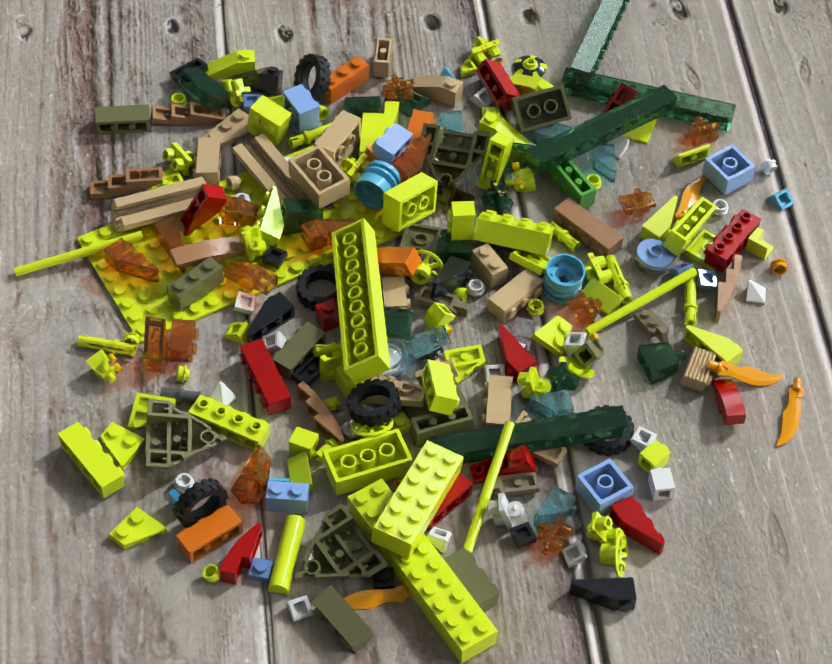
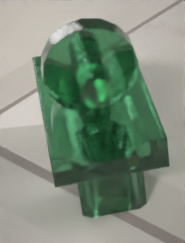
M491 180L490 187L483 192L484 195L481 197L482 203L490 205L493 211L497 212V215H502L504 211L511 210L513 206L512 199L505 198L507 193L505 186H498L496 180Z
M561 362L559 367L550 366L546 373L548 379H553L551 382V392L559 393L562 400L567 399L566 395L569 390L575 391L580 385L579 377L569 373L567 362Z

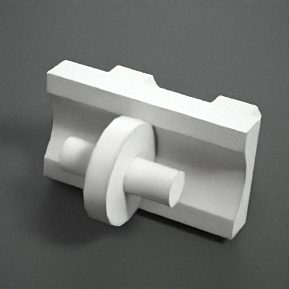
M498 493V500L488 501V510L490 515H493L495 526L505 524L507 529L510 530V528L514 527L511 518H519L524 513L523 505L518 501L509 503L504 493Z

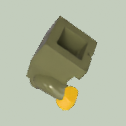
M593 333L589 337L592 343H589V341L584 343L573 353L584 369L591 367L605 354L604 347L598 339L597 333Z

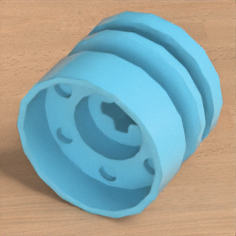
M374 160L368 164L356 181L353 191L357 199L365 206L372 209H382L384 192L401 184V177L399 172L389 163L382 160Z
M558 254L548 261L542 289L549 300L558 304H569L579 297L586 272L581 260L570 254Z

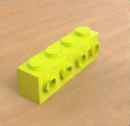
M701 197L696 204L693 203L689 207L687 212H684L680 221L677 220L672 229L666 232L664 236L666 240L662 246L678 256L709 222L717 206Z
M199 395L188 411L189 414L212 427L211 430L215 433L223 434L228 437L229 441L257 453H260L270 437V424L266 421L256 419L246 412L237 411L231 406L223 405L210 397Z
M76 422L58 433L60 446L103 498L124 487V472L120 467H116L113 464V459L108 453L105 454L102 451L103 449L99 441L92 439L87 427H83L79 422Z

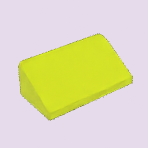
M710 144L678 154L672 158V162L677 168L704 160L709 155Z
M594 277L580 293L582 298H586V301L606 315L614 312L621 305L622 297Z
M307 451L287 459L290 482L309 484V492H313Z

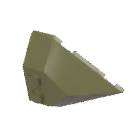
M424 123L420 142L424 148L434 179L454 187L486 155L489 139L492 138V134L474 131V134L444 130L440 125Z
M149 399L145 434V467L168 469L227 441L228 437L215 433L211 430L212 427L188 412L180 411L169 400Z
M342 503L324 515L320 529L316 532L303 559V564L300 570L297 571L294 579L370 577L388 564L376 548L373 550L356 527L354 518Z

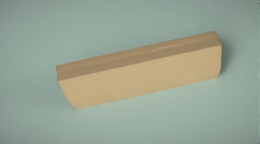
M264 133L254 137V141L251 144L243 145L241 143L232 147L231 151L264 191H269L273 186L277 188L282 212L295 216L299 212L307 210L311 202L310 198L289 175L287 160Z
M198 177L114 199L111 207V221L114 224L115 231H125L182 216L201 185L207 184L203 177Z

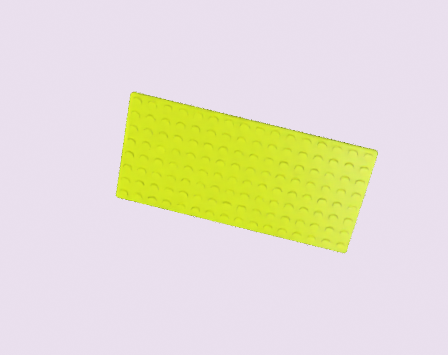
M314 145L284 157H295L313 148ZM249 171L235 175L241 180V185L236 190L230 191L227 188L226 179L220 181L219 186H222L227 197L225 205H223L218 214L188 236L183 235L178 223L182 216L119 232L115 231L114 224L112 223L81 235L77 240L81 248L134 232H142L144 240L89 255L87 258L131 331L138 334L141 338V343L235 305L238 291L257 296L298 279L299 274L302 275V271L309 269L310 266L334 264L331 233L364 218L375 231L376 246L402 236L404 230L398 233L382 224L383 208L372 209L362 204L354 194V184L350 183V194L335 201L328 209L325 207L318 209L311 201L307 210L299 212L295 216L282 212L284 227L280 240L274 247L287 251L288 257L279 269L262 263L264 255H260L250 262L247 259L246 251L242 256L226 257L224 261H216L223 267L224 282L181 312L168 301L167 286L196 266L175 267L168 251L200 241L236 236L239 237L243 246L244 243L240 229L247 225L250 227L254 226V223L259 218L257 213L261 205H263L262 197L265 193L264 189ZM238 193L249 195L251 202L248 208L244 210L237 209L232 202L234 196ZM266 245L265 251H267L270 246Z

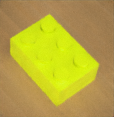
M421 172L384 192L382 224L399 233L413 223L434 213L436 210L438 181Z

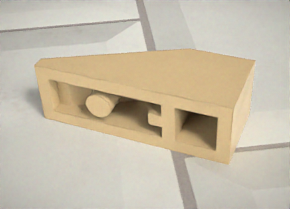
M416 76L409 85L408 90L455 108L462 98L463 82L449 76Z

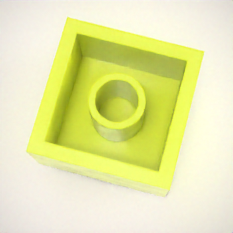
M262 95L250 107L246 130L255 136L264 133L276 148L287 135L292 113Z

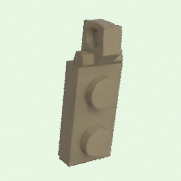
M423 286L416 298L417 304L429 308L436 302L444 304L454 315L467 317L470 304L462 302L456 295L448 293L436 299H431L432 288L428 286Z
M651 309L642 310L634 314L635 322L650 338L656 336L661 343L669 341L668 326Z
M533 471L497 476L491 496L498 497V493H504L506 497L538 493L540 487L536 473Z

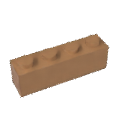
M570 197L554 208L553 221L563 229L568 230L571 236L577 238L598 256H604L605 258L608 255H615L622 249L623 237Z

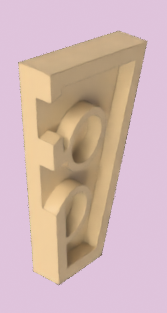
M238 108L203 137H220L222 148L235 143V140L241 137L247 138L251 136V133L246 130L249 115Z

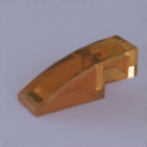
M232 261L223 270L224 277L251 292L255 289L266 296L278 284L276 273L249 262Z

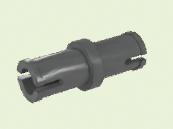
M161 387L160 392L161 397L173 398L180 404L182 402L195 403L199 395H201V391H188L183 388L170 389Z

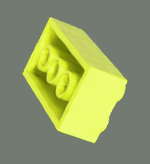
M492 210L483 211L477 218L473 240L545 256L550 249L554 227H551V224L547 222L533 223V220L528 218L515 219L513 215H497V212Z
M399 428L378 436L367 437L323 450V466L336 496L362 489L380 479L388 481L405 476L413 464V459Z

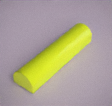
M288 515L285 518L268 592L289 595L306 525L305 519L301 516Z

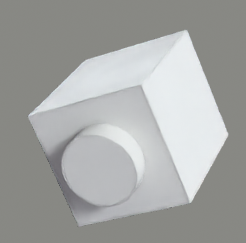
M655 468L650 470L648 484L653 501L673 499L675 484L671 469Z

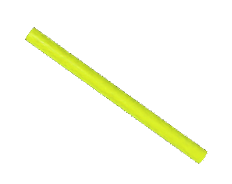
M141 231L18 266L14 268L15 275L18 277L144 240Z
M693 267L584 328L588 336H591L593 333L602 330L695 277L697 271Z
M505 421L463 546L471 554L515 425L511 421Z

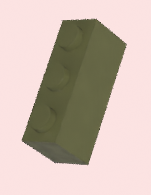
M149 104L95 107L97 135L151 132Z
M212 257L207 258L167 286L168 301L180 312L224 282L223 267Z
M309 322L299 327L295 335L284 343L283 348L272 356L279 374L292 381L291 374L313 355V345L326 344V332Z
M466 403L458 405L451 416L432 412L411 418L410 433L416 447L424 446L427 440L435 443L472 433L474 418Z
M464 547L443 558L483 612L498 604L499 590L497 586L491 584L484 569L478 567L474 556L468 553Z
M332 585L312 600L315 607L313 609L314 613L320 620L324 618L328 622L326 626L333 635L338 633L341 637L339 641L346 649L351 648L356 653L374 637L369 626Z

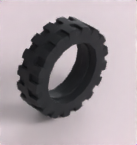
M309 53L299 60V65L296 66V73L294 72L295 81H293L294 86L302 84L306 90L310 91L314 101H320L321 97H324L325 92L328 91V84L331 82L330 64L324 56ZM315 66L316 78L313 87L310 89L308 82L309 74Z
M318 264L315 267L314 265L310 266L307 270L304 269L302 275L299 274L298 281L296 282L297 297H299V302L303 303L305 308H311L312 311H315V305L332 298H337V290L329 296L318 297L310 294L306 289L311 282L322 279L336 285L335 268H332L330 265L323 266V264Z
M380 379L365 380V383H359L356 388L353 387L351 394L347 396L350 417L353 418L354 422H359L362 426L374 427V425L381 426L385 422L389 423L393 417L395 418L398 415V411L401 410L398 388H395L394 383H389L385 379L383 381ZM383 395L389 398L387 404L379 409L365 410L359 407V404L370 396Z
M603 405V407L596 406L593 410L590 409L587 415H584L580 435L581 439H583V444L588 446L590 451H595L598 455L605 454L608 457L613 454L615 456L619 455L622 451L625 452L628 446L631 445L630 439L634 435L632 418L630 415H626V411L623 409L619 410L616 406L609 407V405ZM608 420L618 424L624 434L617 440L606 441L595 436L591 426L596 422Z
M202 479L201 482L194 483L191 488L188 487L185 493L178 497L179 500L175 502V508H173L174 515L185 528H189L196 524L198 520L210 516L218 508L225 506L227 503L226 499H228L227 491L217 479ZM209 497L201 507L191 511L198 502Z

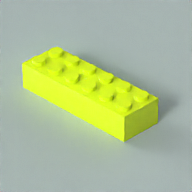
M427 440L373 527L371 542L409 559L458 477L464 457Z

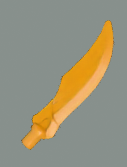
M707 177L697 178L685 188L679 209L674 215L676 221H680L684 212H687L693 203L696 204L698 202L701 187L707 181Z
M709 360L706 365L707 368L713 369L718 376H727L753 386L772 385L784 377L783 374H770L750 366L737 367L724 360L717 363Z
M794 378L793 386L788 390V406L782 412V430L776 447L784 445L791 440L798 429L801 416V401L805 393L801 387L800 378Z
M401 585L392 589L355 592L346 596L344 600L353 610L374 609L384 603H404L408 598H413L410 590Z

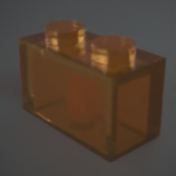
M172 319L168 347L169 362L193 363V355H197L198 348L195 340H199V328H196L195 320Z

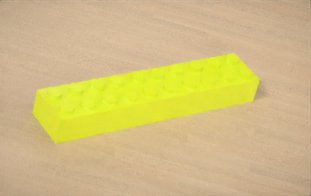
M364 218L331 233L344 372L355 384L390 370L375 231Z
M383 479L347 496V510L370 541L373 527L394 495ZM425 534L421 537L409 559L371 542L390 568L393 567V572L407 590H410L416 604L461 664L496 644L498 630Z

